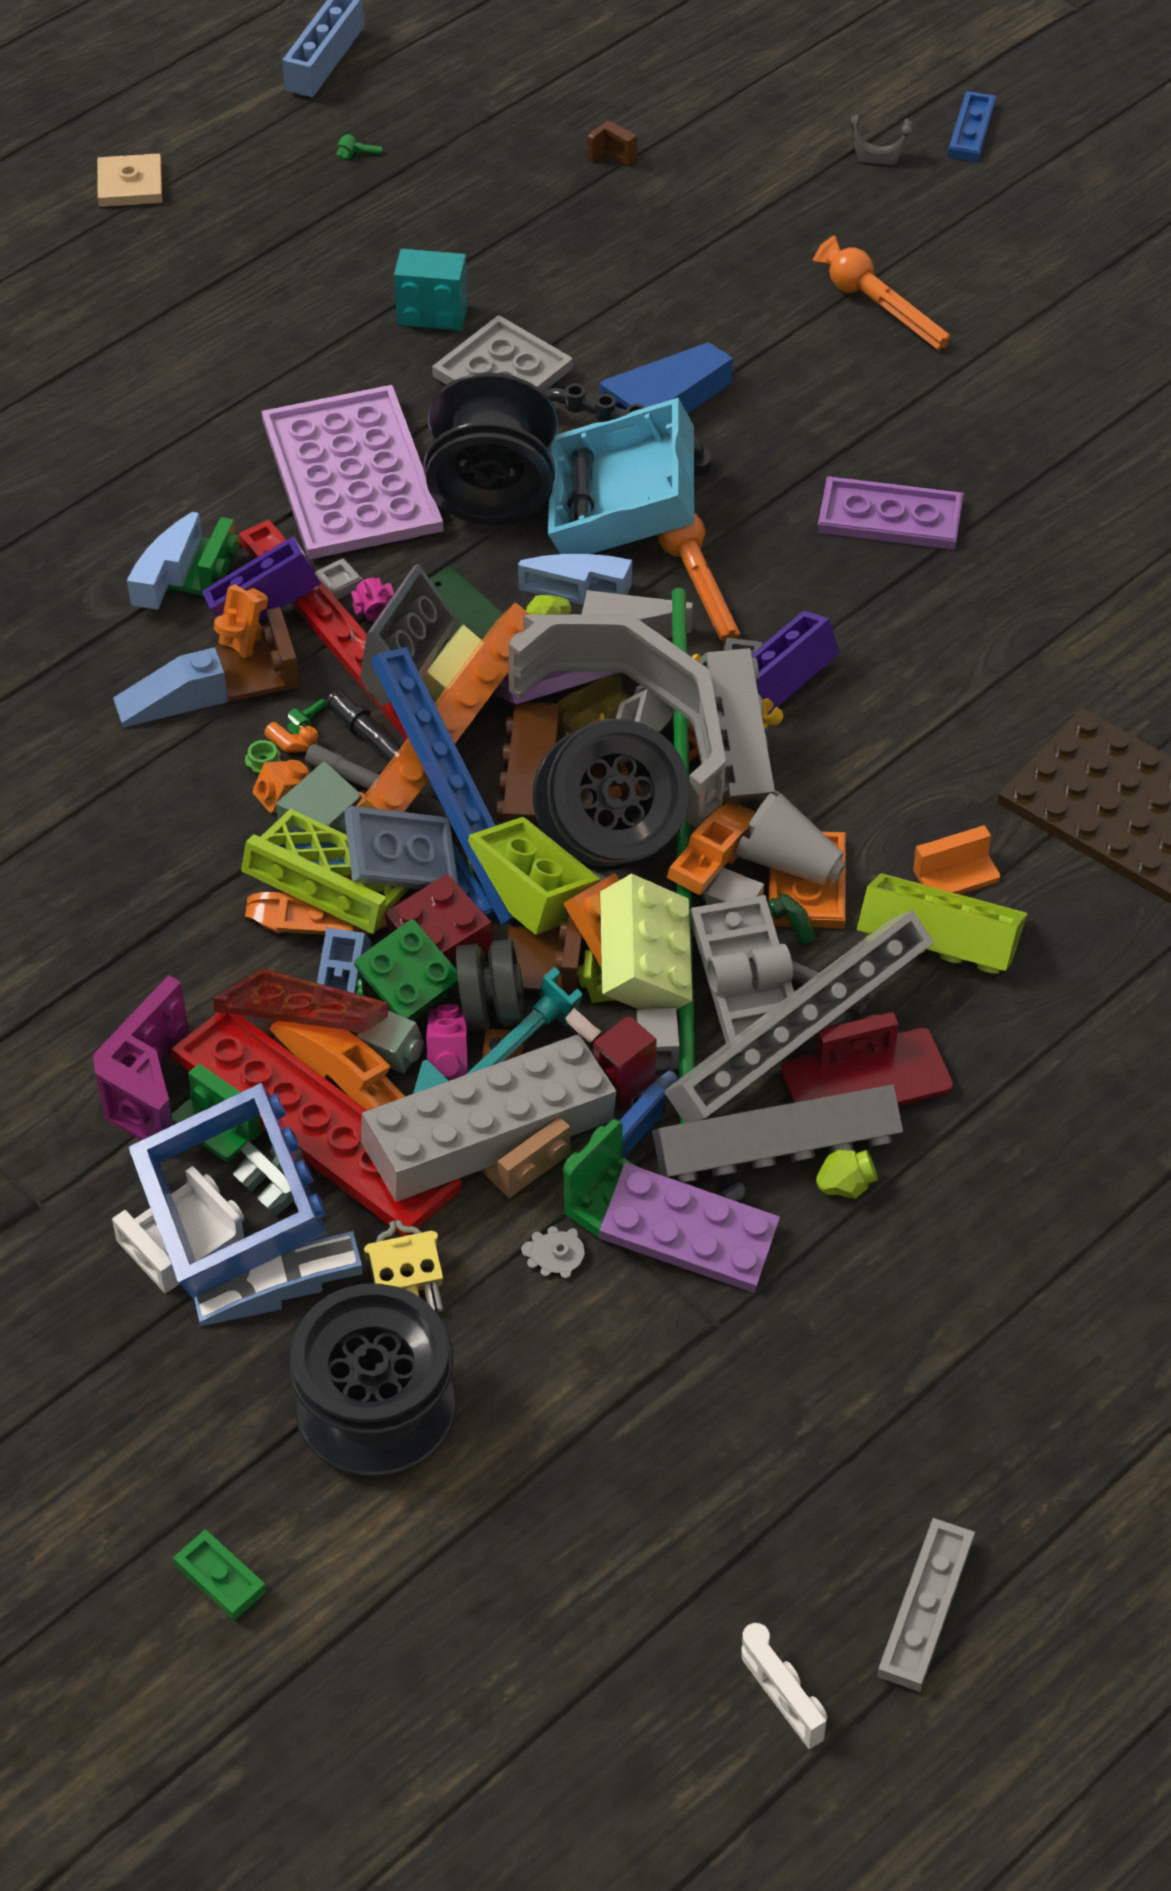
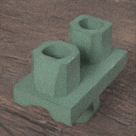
M248 1141L240 1149L247 1157L241 1162L233 1175L251 1192L268 1176L273 1182L257 1198L277 1216L292 1202L295 1203L274 1147L270 1150V1154L274 1157L271 1163ZM298 1149L295 1151L298 1161L302 1160V1150Z

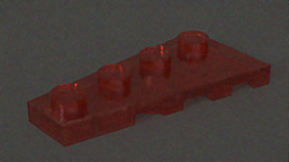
M264 968L259 969L213 998L214 1012L344 1029L359 1033L371 1030L375 1025L388 1017L387 1002Z

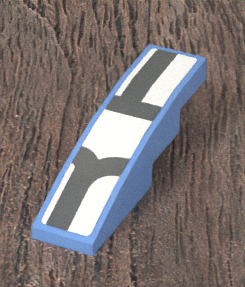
M353 1231L310 1241L194 1297L200 1327L281 1310V1300L322 1292L321 1283L361 1275L362 1264Z

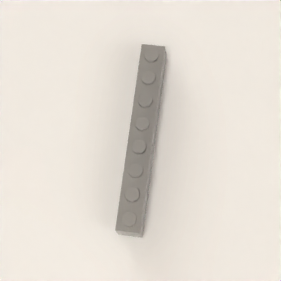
M913 910L891 918L664 1090V1093L685 1123L707 1118L934 943Z

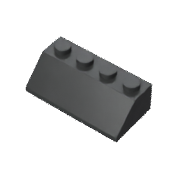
M419 564L413 566L366 635L360 679L364 683L367 692L376 699L381 707L390 703V700L371 663L374 656L378 653L407 647L423 678L459 622V619Z

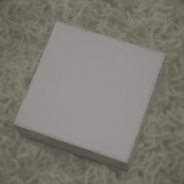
M344 558L316 571L319 579L337 600L350 594L352 591H356L358 584L362 581V578Z

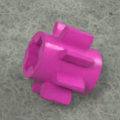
M367 578L361 581L356 591L351 592L354 601L352 605L356 616L365 614L367 621L375 622L395 594L391 583L382 586L380 578Z

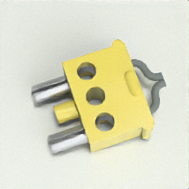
M401 1220L390 1222L389 1230L381 1233L375 1243L367 1244L364 1248V1259L370 1263L374 1284L380 1283L397 1286L419 1296L418 1291L424 1289L427 1303L435 1310L430 1289L432 1288L437 1312L442 1311L443 1305L438 1286H442L443 1276L436 1249L438 1234L434 1231L421 1233L416 1227L404 1226ZM396 1226L402 1232L414 1233L413 1235L383 1241L384 1238L391 1236L395 1232ZM425 1266L431 1267L433 1271L426 1273L423 1272L421 1269ZM403 1271H410L413 1275L405 1277L401 1273ZM389 1275L392 1279L390 1281H383L381 1277Z

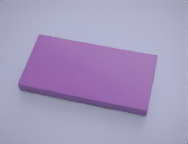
M827 476L817 533L955 550L964 493Z

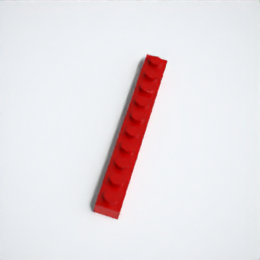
M270 520L239 533L240 544L253 559L286 540ZM321 581L322 584L314 588L311 593L291 602L292 606L403 738L407 740L408 736L391 702L381 707L376 699L367 692L364 683L360 679L367 634Z

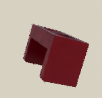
M630 1016L624 1018L594 1041V1057L616 1090L615 1107L620 1112L639 1099L638 1093L656 1081L657 1039Z

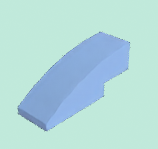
M191 512L174 523L145 550L127 579L132 606L158 610L168 585L183 586L203 538L199 513Z
M558 554L520 560L518 564L519 590L539 595L563 597L569 602L584 605L587 590L627 595L632 586V560L594 554Z

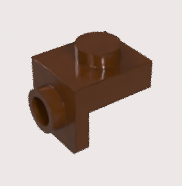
M607 120L588 135L589 160L594 162L606 154L628 167L637 161V135Z

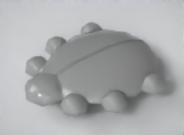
M551 1226L546 1235L534 1232L532 1234L533 1241L525 1242L521 1247L523 1255L529 1257L527 1261L528 1267L535 1268L539 1265L542 1267L540 1272L543 1276H549L551 1272L560 1273L561 1277L565 1279L570 1277L571 1271L580 1265L585 1254L584 1245L577 1236L578 1231L575 1228H571L567 1232H559L557 1227Z

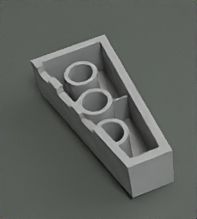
M750 648L706 652L700 658V663L708 668L711 673L726 758L722 804L733 801L762 800L770 793H773L775 789L767 749V738L762 720L763 703L756 685V680H758L759 676L757 659L752 658Z

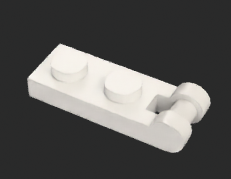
M752 1623L743 1631L742 1660L810 1750L824 1741L827 1720L826 1712L814 1696L809 1698L800 1687V1679L793 1666L787 1661L782 1663L769 1646L770 1636L768 1629L762 1624Z

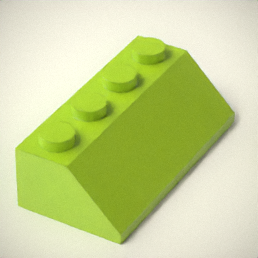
M880 873L867 886L857 930L866 932L867 937L891 918L913 910L934 942L926 948L927 950L940 953L939 957L949 962L962 963V960L977 963V968L982 971L999 973L1000 970L1006 971L1012 963L1028 913Z

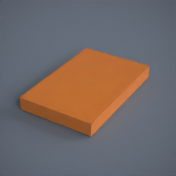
M822 832L843 852L841 861L845 862V832ZM845 867L835 883L828 880L825 885L769 868V900L778 898V894H788L806 909L813 928L845 929ZM771 914L775 927H792L787 915L780 919H775Z

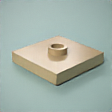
M145 154L98 157L99 207L162 203L161 155Z

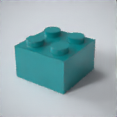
M400 249L394 272L397 325L462 331L468 306L466 254Z

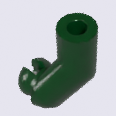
M778 894V898L768 901V907L773 918L780 919L787 915L800 944H806L816 939L817 935L806 909L788 894Z

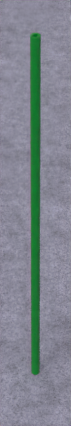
M676 588L672 591V643L687 653L686 591L682 588ZM674 709V747L683 760L689 779V722L686 717ZM686 816L676 834V859L687 848L691 836V825L686 821ZM676 883V893L689 899L690 912L692 908V891ZM691 921L690 946L693 1001L678 1009L679 1078H682L695 1068L693 928ZM680 1116V1124H684L685 1122Z

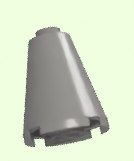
M774 790L773 794L770 793L760 805L749 823L751 828L748 836L750 838L742 836L736 850V855L744 860L821 885H825L828 880L835 883L846 865L845 862L841 861L843 852L783 794Z

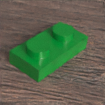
M206 1529L173 1557L174 1566L233 1621L267 1592L265 1583Z

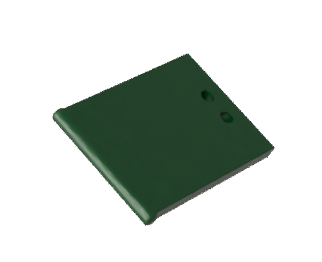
M450 566L430 578L459 619L458 624L447 641L462 625H465L482 640L494 623L504 614Z

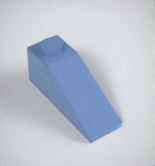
M215 647L181 655L113 697L122 728L228 702L224 671Z
M326 928L312 1007L313 1014L328 1019L351 1032L357 1011L356 995L359 989L357 982L361 979L363 986L365 978L355 968L354 962L359 956L368 951L372 944L371 939L365 933Z

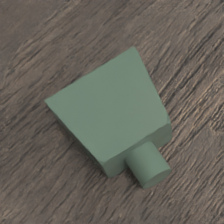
M323 761L276 803L277 817L279 820L289 809H293L347 835L344 811L350 806H357L362 797L356 789ZM293 824L287 828L289 833L306 832Z

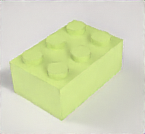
M630 874L600 891L602 994L639 1010L654 1007L663 1009L676 1008L677 1010L692 1002L689 899L634 874Z

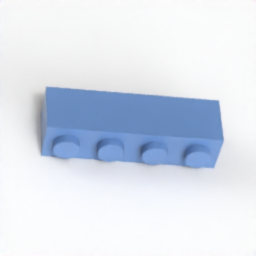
M327 0L282 60L286 91L314 97L364 28L362 0Z

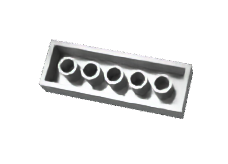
M580 1034L362 1112L361 1143L395 1202L498 1164L497 1161L559 1116L570 1126V1137L613 1120L616 1090Z

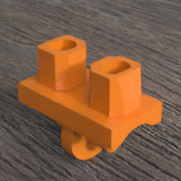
M235 584L228 587L224 613L215 618L213 627L220 634L218 643L234 648L244 658L252 656L254 643L260 640L262 635V627L258 621L260 611L267 608V595L255 588L246 591Z

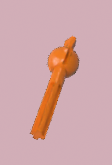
M834 235L820 245L813 261L817 264L830 265V277L838 289L846 293L864 292L938 351L949 344L947 342L951 337L949 333L873 275V262L866 252L856 247L840 250L837 238Z
M694 513V524L657 534L658 542L666 553L674 557H681L719 639L723 640L724 644H726L727 638H739L740 632L700 549L705 537V527L699 516Z

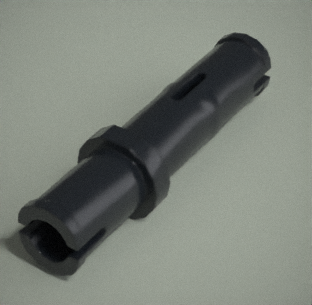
M580 448L579 456L577 450L572 453L571 493L568 495L567 505L571 509L569 523L579 520V516L582 515L585 518L590 517L591 511L595 506V498L592 495L594 454L588 448Z
M342 689L337 690V693L334 691L329 695L326 700V707L345 722L346 729L351 733L360 735L374 750L390 762L402 744L371 717L369 709L356 704Z

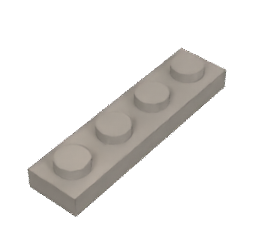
M935 1518L932 1519L878 1668L877 1677L919 1692L921 1691L974 1540V1531Z

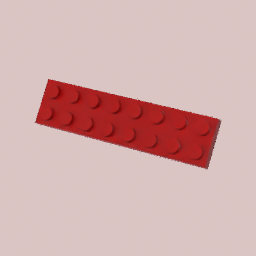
M228 1005L171 1048V1059L188 1072L200 1063L240 1092L262 1083L271 1096L277 1093L281 1104L287 1112V1115L281 1119L285 1128L290 1126L295 1133L302 1150V1159L389 1226L390 1222L401 1220L402 1224L406 1227L413 1226L418 1228L461 1191L462 1181L456 1179L395 1202L361 1143L362 1112L368 1110ZM260 1114L259 1126L263 1128L265 1131H267ZM396 1226L395 1230L402 1236H408L411 1234L400 1231Z

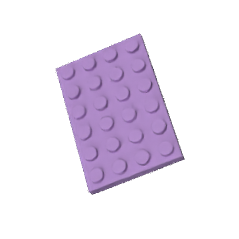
M392 385L261 411L262 421L308 559L443 532L442 517L436 502L429 493L423 466Z

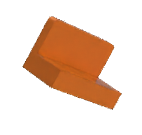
M985 825L916 846L913 871L923 885L956 894H963L1000 881V873L989 857L991 835Z

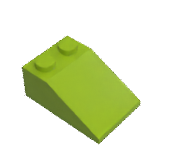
M524 817L469 835L468 842L507 910L526 929L535 935L560 926L561 921H568L569 913L563 903L600 882V878Z

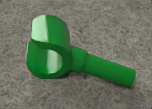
M346 134L341 137L337 144L339 149L336 155L343 160L350 159L354 152L381 155L382 147L357 143V140L352 135Z
M321 698L302 712L297 708L292 709L288 714V719L291 721L288 724V729L293 734H299L301 727H312V722L309 719L326 707V700Z

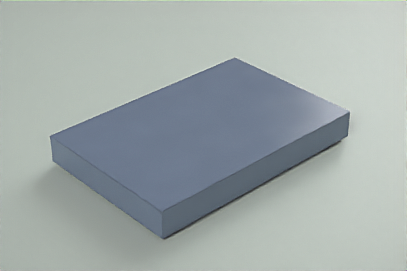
M350 806L344 811L353 882L423 889L448 873L458 884L451 826L448 817Z

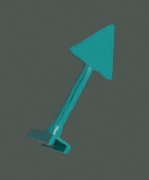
M555 967L552 968L543 977L537 998L538 1002L532 1007L533 1011L467 1074L505 1061L544 1023L549 1024L554 1018L565 1027L568 1024L565 1018L574 1008L578 1011L583 994L576 989L568 996L563 989L557 986L560 971ZM424 1060L413 1094L448 1082V1080L428 1060Z

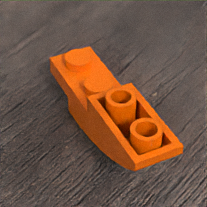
M735 801L728 802L718 808L692 833L687 848L670 866L667 878L701 895L728 862L732 864L737 859L736 850L742 836L750 838L748 836L751 828L749 823L756 812Z
M298 1010L271 1025L270 1030L298 1059L326 1080L332 1078L350 1098L366 1110H371L405 1097L386 1077L391 1066L361 1039L332 1021L313 1013Z

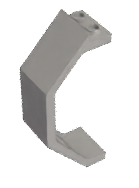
M632 614L523 615V632L515 634L508 646L509 691L521 698L544 677L555 671H615L628 675L689 719L694 726L701 765L689 775L690 792L686 821L697 829L714 811L722 806L726 758L711 673L708 668Z

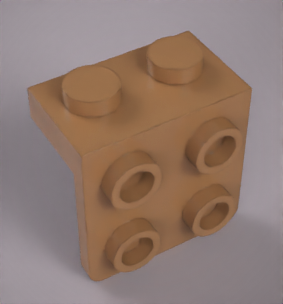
M559 1116L497 1161L498 1164L480 1171L508 1198H511L571 1154L570 1126Z

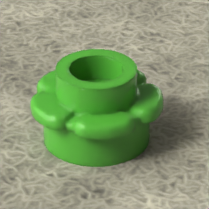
M256 741L248 748L245 764L248 768H252L253 772L260 774L265 762L281 761V758H279L280 751L270 741Z

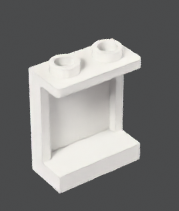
M192 1166L185 1171L187 1183L171 1195L195 1260L198 1261L244 1239L242 1226L244 1215L234 1201L229 1200L227 1202L220 1195L218 1186L209 1175L205 1174L202 1176ZM151 1208L135 1219L126 1210L112 1218L117 1242L166 1294L179 1285Z

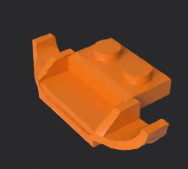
M350 875L343 876L345 878L352 880ZM284 891L283 893L260 892L252 894L247 898L245 919H254L264 928L278 934L280 932L325 935L326 928L360 932L366 935L371 934ZM385 915L382 918L381 927L379 929L387 928Z

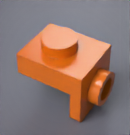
M299 760L265 762L254 785L253 794L270 813H276V803L310 772Z

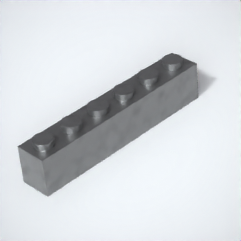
M894 1084L652 1130L660 1175L665 1177L672 1176L673 1180L679 1182L698 1180L696 1172L712 1169L713 1177L737 1172L736 1164L750 1161L752 1169L776 1165L775 1157L790 1154L791 1162L815 1157L814 1149L829 1147L830 1154L837 1150H854L852 1142L867 1139L869 1147L892 1143L891 1135L903 1132Z

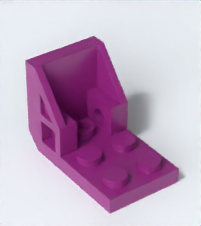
M170 975L162 981L93 1054L95 1075L105 1120L140 1141L174 1125L160 1064L168 1051L186 1037L189 1025L182 984Z

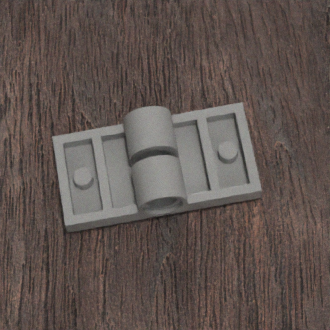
M765 895L694 907L689 912L726 1043L794 992L791 984L793 978L791 956L787 946L779 943Z

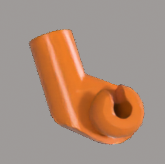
M271 722L264 731V735L286 753L307 752L312 744H317L316 740L319 736L317 730L311 726L301 727L299 734H290L277 722Z

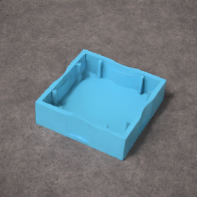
M679 398L633 411L611 421L594 423L558 434L551 442V454L556 471L549 498L548 535L560 554H592L694 524V425ZM580 448H588L594 454L592 495L595 498V506L591 511L590 517L585 518L582 515L579 516V520L569 523L571 509L567 505L568 495L571 493L572 453L577 450L579 456Z

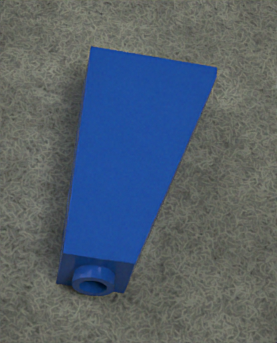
M708 342L605 379L599 383V394L613 395L616 399V407L626 410L632 404H641L646 408L679 398L685 411L689 413L732 383L733 358Z

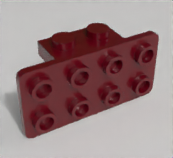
M893 1012L882 1015H869L861 1020L845 1024H833L825 1029H821L817 1034L816 1054L785 1061L781 1064L780 1068L781 1076L792 1103L894 1084L897 1104L901 1106L948 1094L952 1090L953 1082L930 1031L926 1028H918L897 1034L898 1022Z

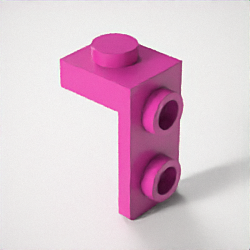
M441 1004L436 1008L429 1009L426 1037L427 1060L448 1081L466 1075L468 1073L467 1027L462 1008L455 1004Z

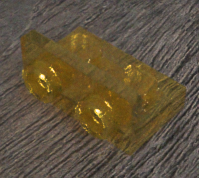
M616 673L596 679L586 687L569 693L559 700L560 728L568 735L590 725L595 719L598 721L616 719L620 702L630 698L622 690V676Z

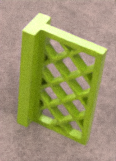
M289 809L261 837L253 834L245 844L242 872L372 934L381 927L382 918L385 915L384 912L388 911L410 889L356 883L343 877L350 875L352 878L347 835L293 809ZM293 824L306 832L289 833L287 828ZM320 842H331L338 847L322 848ZM311 843L313 849L296 850L294 844ZM285 844L286 849H284V848H282V847H280V846H278V845ZM343 858L345 864L329 865L327 859ZM310 860H318L319 865ZM375 891H384L385 896Z

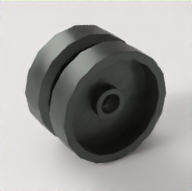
M512 939L492 941L488 951L489 967H486L484 953L478 944L457 946L456 962L464 1020L469 1032L489 1029L492 1023V1004L495 1005L497 1019L503 1027L517 1026L524 1020L523 979Z

